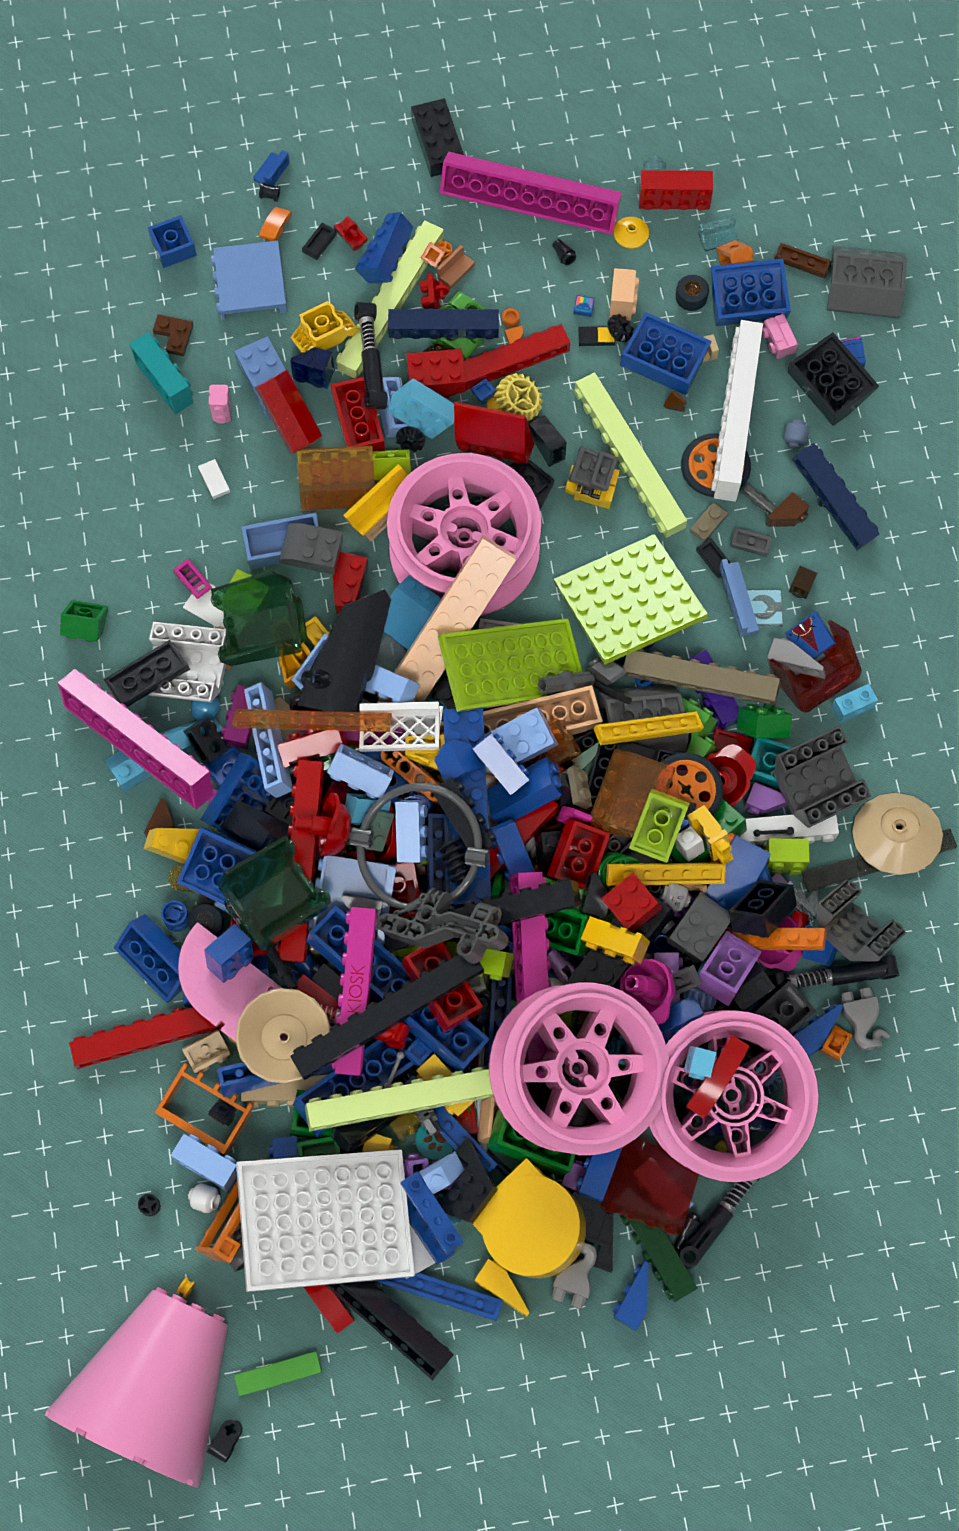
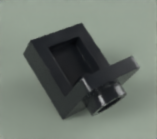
M220 1098L209 1110L208 1115L222 1125L229 1127L234 1121L237 1109Z

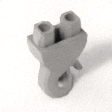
M870 987L859 990L861 1000L854 1001L852 992L841 994L842 1016L852 1025L854 1042L862 1052L882 1047L881 1036L885 1039L890 1037L884 1030L876 1029L872 1032V1039L866 1038L868 1031L879 1015L877 996L874 997Z
M586 1243L583 1244L580 1252L584 1254V1258L572 1263L565 1270L558 1273L552 1287L554 1288L552 1300L563 1303L565 1294H572L574 1296L570 1306L580 1310L591 1291L588 1274L595 1264L597 1257L596 1248Z

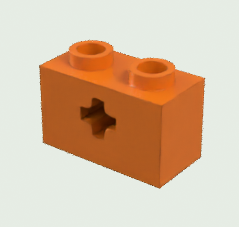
M737 240L716 247L720 265L753 262L752 257H754L752 248Z

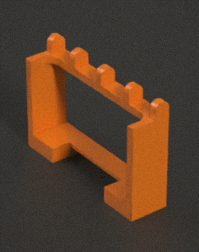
M184 1063L155 1113L187 1133L198 1137L207 1145L215 1147L222 1154L228 1155L253 1112L251 1110L254 1107V1103L250 1102L247 1108H244L236 1103L239 1094H234L231 1099L223 1097L218 1092L221 1088L220 1083H217L212 1089L201 1082L204 1077L202 1072L198 1074L197 1078L186 1073L189 1065ZM185 1078L244 1112L225 1144L167 1110L168 1105Z
M237 1178L232 1190L226 1195V1200L221 1209L215 1214L214 1221L209 1229L206 1230L203 1240L195 1249V1251L204 1254L213 1261L230 1263L241 1245L231 1238L241 1221L238 1203L213 1248H209L239 1196Z

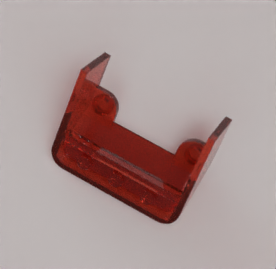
M832 620L828 621V624L837 644L825 651V657L818 661L824 667L825 679L801 673L796 676L791 669H787L774 659L769 660L774 674L780 679V687L793 704L804 713L810 712L856 681L862 672L849 631Z

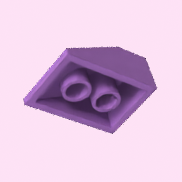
M726 931L698 976L702 984L697 987L729 1006L760 956L761 951Z

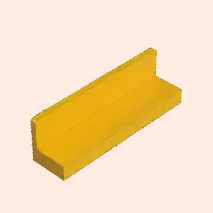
M398 464L343 515L349 524L362 536L367 534L388 514L391 500L399 485L408 476L407 473Z

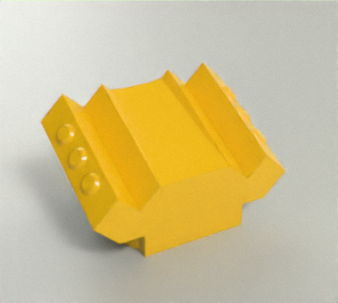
M326 301L299 314L300 325L290 338L302 354L313 350L314 355L316 351L323 352L342 343L347 336L354 337L359 328L345 311L335 310L334 306Z

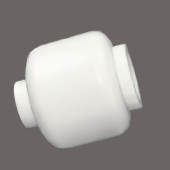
M204 1183L196 1185L188 1194L190 1206L203 1213H210L216 1210L220 1204L221 1197L217 1188Z

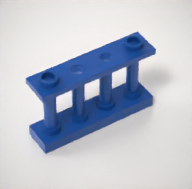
M417 1171L400 1182L407 1195L409 1224L431 1255L435 1264L439 1265L455 1254L454 1249L463 1244L464 1241Z

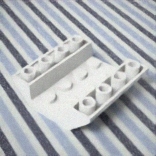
M153 622L149 638L153 644V649L171 640L188 664L190 670L149 695L212 702L221 691L227 664V630Z

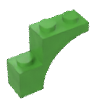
M682 697L686 713L697 711L704 726L701 732L692 733L690 745L686 753L698 754L704 758H707L710 754L717 753L720 749L714 746L715 741L707 737L718 721L712 717L714 713L705 707L701 710L698 708V702L691 698L687 701Z

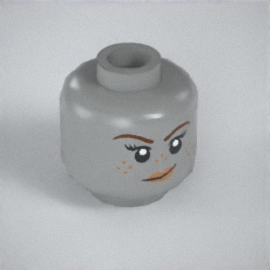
M676 883L664 885L659 895L661 902L677 912L681 911L683 907L687 908L691 896H688V889Z

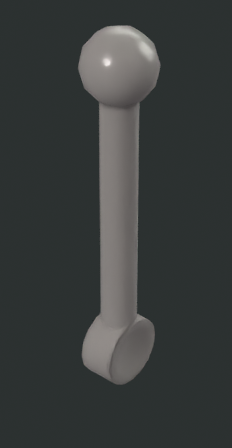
M402 1051L397 1053V1060L383 1089L391 1088V1083L399 1063L405 1056Z

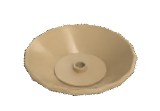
M901 793L879 795L866 802L855 816L852 829L855 847L863 859L881 872L896 875L916 873L930 865L940 852L943 838L939 818L929 805L914 796ZM896 826H901L902 829L899 830L896 828Z
M278 988L260 994L246 1006L237 1023L235 1041L241 1060L253 1074L268 1082L287 1084L303 1079L290 1057L294 1054L293 1050L301 1045L306 1047L311 1044V1039L317 1035L322 1034L324 1036L329 1033L330 1025L325 1011L314 998L299 990ZM282 1034L288 1035V1039L286 1041H282L280 1039V1036Z

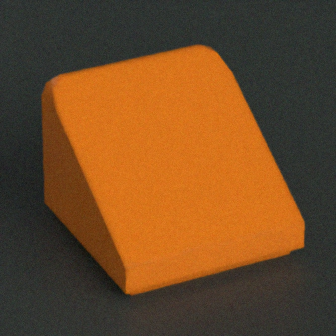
M429 242L420 258L436 268L446 251Z

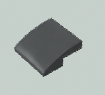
M581 446L569 481L587 488L607 491L618 457L604 451L597 453Z

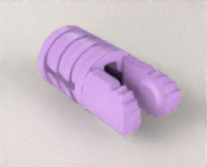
M554 948L547 955V959L550 960V969L564 985H567L566 982L569 978L562 969L564 968L570 976L575 969Z

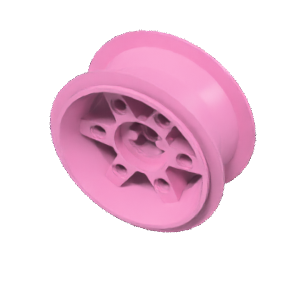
M457 453L437 457L412 471L399 485L391 500L387 517V530L390 542L389 552L393 572L399 584L410 575L442 599L455 578L438 573L446 568L458 573L482 535L514 554L516 561L480 616L491 614L512 603L531 582L539 561L540 509L531 487L522 476L505 463L488 456L471 453ZM468 495L484 497L487 500L475 506L470 504ZM448 497L449 508L445 511L427 507L435 501ZM511 518L515 527L516 537L497 529ZM416 534L432 542L417 554L412 536ZM465 537V538H468L469 540L464 542V541H461L460 539Z
M573 983L549 987L535 992L511 1010L499 1027L492 1044L489 1059V1077L496 1104L502 1115L512 1128L525 1139L548 1150L576 1155H597L619 1149L635 1140L655 1119L662 1106V1081L669 1058L662 1032L654 1018L637 1000L625 992L608 985ZM572 1010L589 1012L576 1037L558 1014ZM597 1024H599L598 1034H596L594 1031V1028ZM612 1026L624 1038L630 1055H609L605 1049ZM555 1028L560 1036L559 1039H556L553 1035ZM538 1031L548 1050L541 1061L524 1063L529 1043ZM576 1051H580L585 1056L588 1066L584 1060L578 1059ZM621 1059L626 1063L624 1070H620L618 1067V1062ZM563 1063L565 1064V1073L569 1077L574 1078L578 1085L573 1086L565 1079L562 1073ZM574 1063H578L580 1066V1071L577 1074L572 1071ZM541 1066V1078L536 1075V1069ZM632 1074L627 1094L619 1105L608 1084L611 1077ZM526 1082H545L552 1091L545 1112H542L532 1099ZM603 1098L605 1100V1105L607 1107L606 1109H603L601 1106V1101ZM581 1100L599 1120L597 1123L582 1127L568 1126ZM565 1101L564 1111L561 1112L560 1104Z
M708 1011L704 1013V1016L680 1029L667 1042L669 1063L662 1081V1106L649 1127L660 1146L673 1159L705 1177L719 1181L742 1182L762 1178L779 1170L801 1150L814 1126L818 1108V1087L815 1072L807 1053L785 1028L764 1016L750 1012ZM732 1034L737 1038L750 1041L763 1049L758 1055L737 1068L722 1092L720 1098L725 1103V1112L718 1108L715 1103L705 1118L690 1110L679 1121L673 1101L674 1084L694 1093L703 1082V1080L693 1078L692 1084L688 1086L683 1082L684 1076L689 1074V1072L684 1071V1068L680 1066L687 1057L690 1046L699 1047L701 1044L708 1042V1050L716 1052L718 1047L723 1048ZM760 1061L763 1064V1070L757 1073L754 1067ZM777 1068L783 1082V1104L764 1096L762 1086ZM734 1077L743 1083L746 1090V1099L741 1107H739L741 1092L735 1085ZM733 1089L735 1091V1098L728 1101L726 1099V1092ZM765 1103H769L771 1106V1111L768 1114H763L762 1107ZM698 1115L701 1122L697 1127H693L691 1125L692 1119ZM757 1116L777 1122L772 1131L763 1140L750 1147L749 1122ZM719 1122L728 1152L708 1149L694 1139ZM733 1130H738L740 1134L737 1141H732L731 1139Z

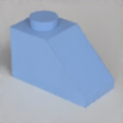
M454 1151L419 1171V1174L432 1194H435L449 1186L465 1169Z

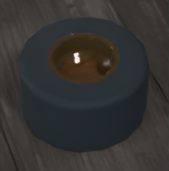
M698 275L683 277L678 282L675 295L678 305L688 311L701 309L707 302L709 285L705 279Z

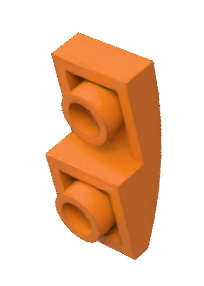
M275 207L264 222L259 237L268 241H276L283 234V226L292 217L291 211Z

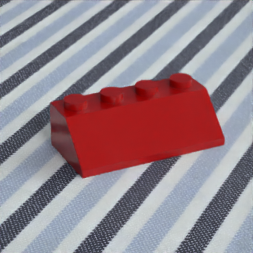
M288 370L254 387L289 453H295L322 436Z

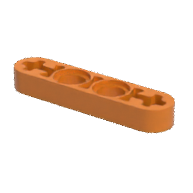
M381 751V759L410 784L417 783L416 776L418 774L425 776V783H430L431 781L435 785L441 784L415 761L406 758L404 752H393L395 758L402 757L397 761L393 757L388 759L387 751ZM403 761H407L410 764L408 772L401 770V763ZM420 791L431 801H437L432 792Z

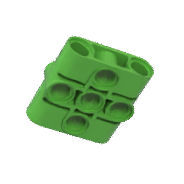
M457 292L447 305L442 306L440 309L486 308L462 292ZM449 338L430 340L444 345L447 350L462 349L464 361L478 347L484 344L485 338H457L452 341L447 340Z

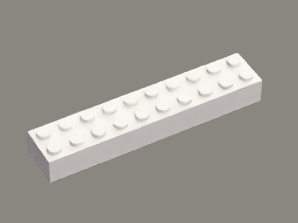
M741 320L740 327L735 329L732 342L733 349L729 362L730 368L727 376L728 383L725 390L726 397L723 404L724 412L718 439L719 446L716 453L717 460L714 467L715 475L711 491H714L715 499L736 502L740 489L763 323Z

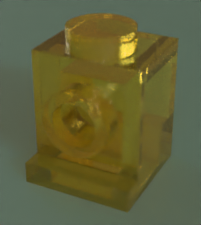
M414 1112L405 1113L390 1123L389 1126L403 1144L406 1141L405 1136H412L418 1130L417 1126H419L420 1122Z

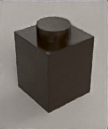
M799 566L789 592L797 598L807 599L817 572Z

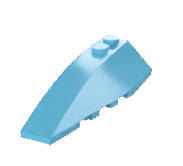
M215 718L213 721L216 724L217 732L220 734L222 733V727ZM198 720L160 732L159 734H164L171 743L177 744L184 753L188 754L194 748L183 731L198 722ZM201 727L200 733L203 736L205 735V730ZM121 751L104 760L124 792L152 776Z

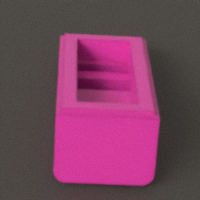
M189 559L173 570L176 577L197 600L212 589V586ZM189 568L190 571L183 576L182 573ZM192 574L195 575L192 579H190L189 581H187V578H188L190 575H192ZM197 579H199L200 582H198L196 585L192 587L191 584ZM203 584L205 587L197 593L196 589Z
M562 806L557 820L564 824L567 819L585 824L590 822L593 817L580 810Z

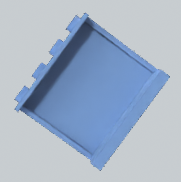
M278 240L213 248L214 255H211L212 267H216V271H213V279L218 285L214 289L216 298H219V303H216L217 313L222 316V321L225 320L224 314L275 308H279L280 314L287 313Z
M334 855L324 856V859L320 858L318 870L322 872L321 878L316 879L315 890L318 891V896L313 898L311 910H315L314 918H310L308 930H313L335 905L346 915L347 912H351L342 900L343 893L378 898L363 879L357 859ZM366 861L367 868L374 882L383 892L392 897L396 866ZM382 903L381 915L389 913L390 905ZM376 925L375 940L383 946L384 933Z

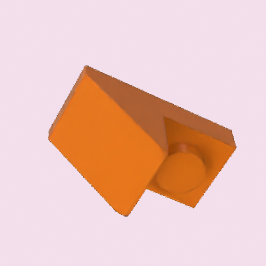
M834 1025L819 1052L838 1062L853 1035Z

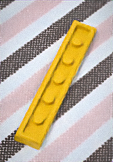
M696 711L595 725L593 729L599 744L607 745L701 732L704 726Z
M607 864L606 884L608 886H617L631 873H634L644 885H669L670 883L679 885L725 884L726 864Z

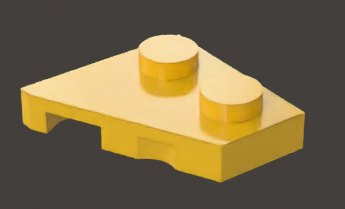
M427 735L423 739L426 744H435V738L432 735ZM439 735V750H405L406 758L438 770L434 760L442 745L445 744L444 735ZM413 736L405 737L406 744H412L416 741Z

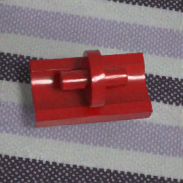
M349 216L342 222L334 225V229L353 251H357L368 241V238Z
M432 273L427 274V280L419 282L421 292L423 294L429 292L428 296L421 297V304L424 309L432 307L440 309V299H445V295L450 292L449 287L444 285L443 281L438 282V280L434 279Z

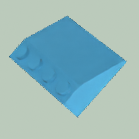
M410 575L396 587L390 596L391 603L383 632L407 651L441 600L439 596Z

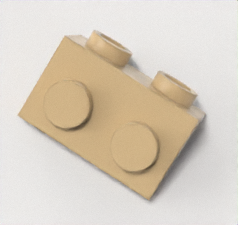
M218 1029L182 1048L194 1073L207 1071L210 1065L215 1062L218 1064L228 1059V1055L231 1054Z

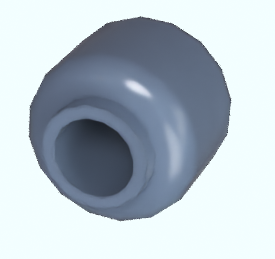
M791 420V423L786 424L783 439L789 444L788 447L798 449L800 446L805 445L808 440L809 427L806 425V422L800 420Z

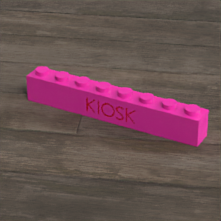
M351 907V912H347L346 924H349V932H345L344 936L347 953H343L342 965H345V974L341 973L340 978L343 994H339L338 999L341 1015H337L336 1024H344L348 1021L347 1018L356 1012L358 1014L366 1010L365 1007L369 1005L377 922L376 909ZM365 1044L334 1062L332 1069H335V1073L362 1076Z

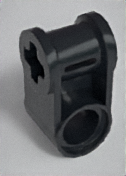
M235 1419L225 1421L212 1440L207 1453L226 1463L242 1434V1424ZM234 1424V1429L236 1430V1433H231L229 1435L230 1430L227 1429V1427L232 1426Z

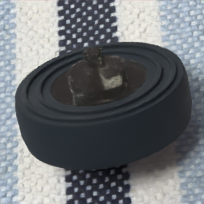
M212 903L198 904L191 910L188 917L190 930L198 922L215 936L222 931L225 922L222 910Z

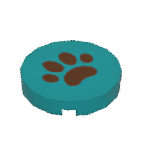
M422 1125L419 1127L415 1137V1144L422 1156L429 1160L438 1161V1159H442L453 1152L454 1148L440 1133L430 1135L426 1128L423 1129Z

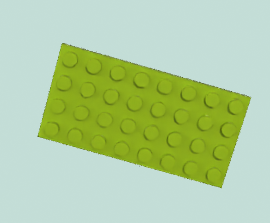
M568 618L446 633L437 636L457 712L516 704L554 695H543L538 690V683L541 677L555 676L567 671H572L573 673L582 672Z

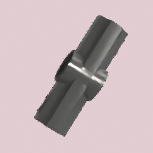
M572 671L562 672L555 676L541 677L538 683V690L543 695L591 685L593 687L595 678L590 671L573 673Z

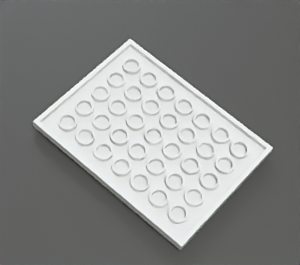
M402 1150L236 1163L246 1292L415 1276L407 1195L400 1184L401 1181L405 1180Z

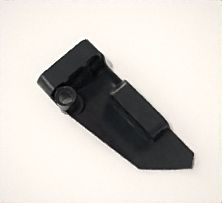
M385 589L344 604L311 669L302 673L301 682L303 688L298 702L299 707L332 717L358 721L360 704L363 701L366 684L371 680L374 673L391 603V598Z

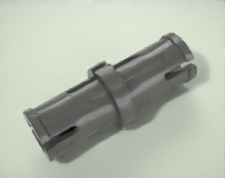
M750 483L743 489L742 494L754 502L756 507L759 506L768 515L777 508L775 504L766 498L764 493L761 494Z

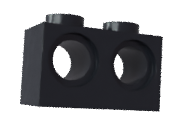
M209 717L199 720L183 731L203 764L212 762L228 751L226 741L219 735L216 730V724ZM201 727L205 730L204 736L200 733ZM211 743L215 747L214 753L210 750Z

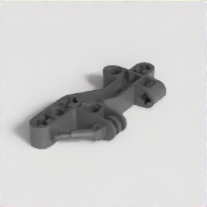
M431 888L427 894L422 893L419 898L405 905L404 909L400 911L395 910L393 915L389 913L382 914L376 922L378 929L388 937L420 948H428L454 937L459 938L457 952L470 964L478 963L482 959L486 948L502 950L509 941L508 936L498 928L502 915L499 907L480 902L476 905L470 917L448 912L452 901L451 894L435 888ZM420 907L413 920L401 917L403 913H409Z

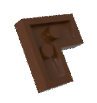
M158 314L153 333L169 337L165 349L167 353L184 357L193 329V322Z

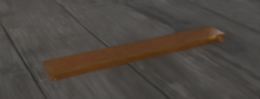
M235 709L232 726L233 728L390 732L392 713Z

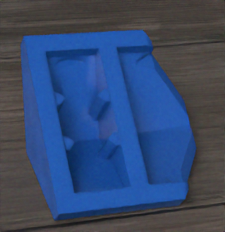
M451 740L443 744L434 760L444 781L450 777L458 780L482 769L471 744L457 740Z

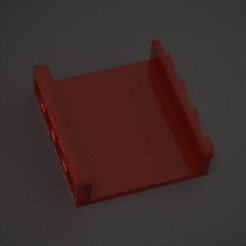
M636 1138L622 1147L600 1207L604 1208L607 1212L624 1215L629 1220L644 1222L649 1227H658L665 1230L668 1234L680 1235L685 1224L699 1174L673 1159L662 1147Z

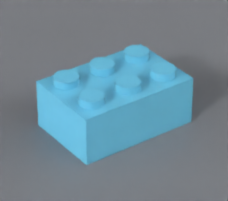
M414 378L391 395L388 413L409 426L418 429L422 434L431 439L454 423V403Z

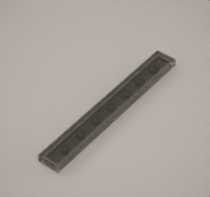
M951 829L942 831L943 838L939 853L956 849L957 844ZM860 855L802 872V877L807 891L811 892L842 883L846 879L852 880L879 872L880 870L868 864Z

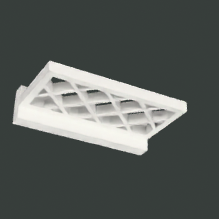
M439 702L360 704V752L439 750ZM435 718V723L430 728L423 723L426 719ZM393 719L396 724L390 729L383 724L387 720ZM407 719H413L416 722L410 729L403 724ZM365 720H374L377 724L369 730L365 726ZM399 726L406 731L400 738L393 733ZM418 726L426 730L420 737L413 732ZM382 727L386 733L378 738L373 732ZM409 734L416 739L412 744L403 742ZM430 734L435 738V744H426L423 739ZM389 735L396 740L392 745H386L383 742ZM369 736L376 740L372 745H364V740Z

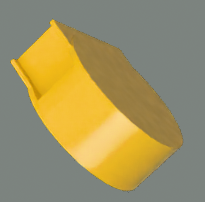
M526 1158L497 1186L498 1190L473 1225L483 1235L487 1250L500 1266L524 1277L535 1279L548 1278L565 1270L576 1260L585 1241L586 1221L582 1207L576 1197L564 1186L547 1178L538 1167L534 1166Z

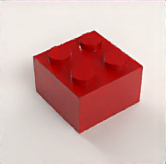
M631 873L601 898L621 924L628 929L627 931L632 933L663 908L634 873Z

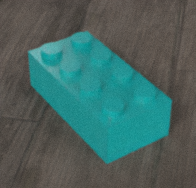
M147 332L129 344L135 363L174 414L193 404V392L190 389L191 384L189 380L180 375L179 367L175 363L172 364L170 362V356L165 350L162 351L160 349V343L156 337L152 338Z

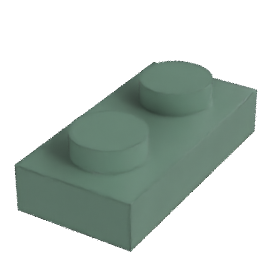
M379 810L374 816L368 830L374 831V841L371 848L365 847V849L383 852L394 818L392 812Z

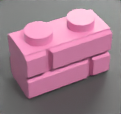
M784 314L766 319L763 322L762 336L764 339L767 338L769 342L768 349L771 354L774 353L776 359L794 354L797 351L798 343Z
M210 385L209 407L212 420L220 424L231 421L232 401L228 386Z

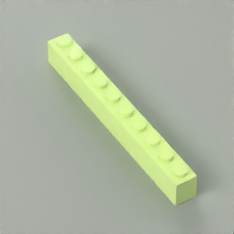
M424 220L423 224L417 227L413 240H409L405 253L402 254V257L398 258V267L391 274L393 277L392 281L383 283L380 293L373 298L372 303H375L377 307V315L374 321L375 333H373L376 335L374 337L377 344L375 347L379 345L388 330V309L402 308L429 264L420 257L429 242L436 245L438 242L443 241L444 229ZM360 324L356 325L359 328L358 332L354 337L347 340L344 351L340 352L336 358L338 371L354 379L358 378L363 371L361 357L363 345Z
M594 372L576 381L574 390L576 398L582 401L585 413L587 415L590 414L594 427L600 430L601 438L605 444L608 443L611 454L618 457L621 471L629 477L628 480L631 487L636 488L639 500L647 506V512L657 522L656 526L659 532L663 533L667 538L685 529L687 524L686 517L596 373Z
M483 1067L472 1069L471 1073L466 1074L463 1071L451 1073L452 1076L450 1077L436 1075L428 1081H423L422 1078L411 1081V1084L407 1085L399 1082L391 1084V1088L383 1089V1086L371 1088V1091L364 1093L362 1090L350 1092L348 1096L334 1094L329 1096L330 1099L321 1100V1098L310 1099L309 1103L305 1105L309 1132L494 1097L491 1089L489 1069L484 1070Z

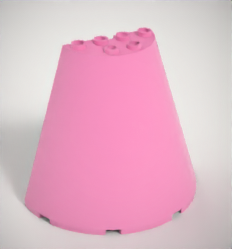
M157 1287L156 1290H152L52 1403L47 1409L45 1416L72 1432H76L86 1437V1439L127 1459L136 1461L174 1480L198 1488L202 1478L228 1325L223 1323L225 1318L217 1314H213L211 1317L205 1314L206 1309L194 1303L191 1306L186 1305L187 1300L175 1294L171 1298L167 1296L168 1291Z

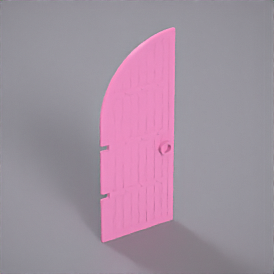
M197 922L187 935L181 948L178 963L180 984L186 998L195 1010L216 1027L221 1022L225 1024L221 1031L235 1041L237 1023L246 1006L260 994L282 987L251 963L246 967L243 966L233 979H228L223 983L207 968L204 949L214 942L217 937ZM282 1034L280 1036V1039L282 1041H286L288 1039V1035Z

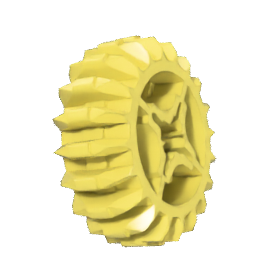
M517 373L506 376L499 382V385L496 387L497 392L494 395L498 398L495 403L500 405L498 410L526 416L527 422L531 421L542 408L543 400L540 399L542 393L538 392L540 387L534 385L535 381H530V376L524 378L523 374L517 375Z

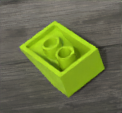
M652 789L629 849L667 863L690 803Z

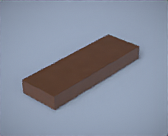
M783 243L780 244L774 258L783 259L785 265L824 279L831 264V260Z

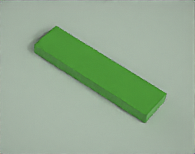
M315 1351L234 1375L239 1397L319 1374L322 1371L317 1352Z

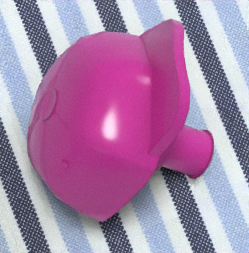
M787 916L777 928H799V926L793 919ZM760 950L761 954L757 961L770 969L777 968L783 971H791L803 955V950Z
M646 958L642 960L641 964L635 962L634 965L629 966L620 978V990L633 997L645 1007L657 1025L665 1023L669 1018L670 1004L676 995L671 969L657 960Z

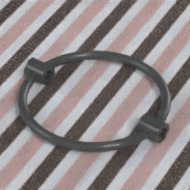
M412 783L397 787L383 795L373 804L364 817L360 829L352 828L350 832V845L357 846L358 865L367 886L384 903L396 909L402 910L408 903L390 897L374 882L367 868L365 847L371 848L374 841V831L368 830L374 816L388 801L401 794L412 791H430L443 795L463 811L470 823L474 837V848L468 847L465 854V864L471 866L465 879L451 893V903L460 897L470 886L478 868H486L489 863V850L482 849L481 831L474 813L461 797L442 786L431 783ZM420 907L414 909L411 912L417 913Z

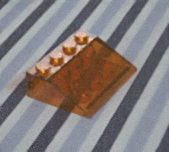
M372 445L297 450L301 511L351 508L375 486Z
M614 749L591 813L593 818L589 823L594 828L604 832L633 838L650 791L654 789L667 794L675 767L632 752Z

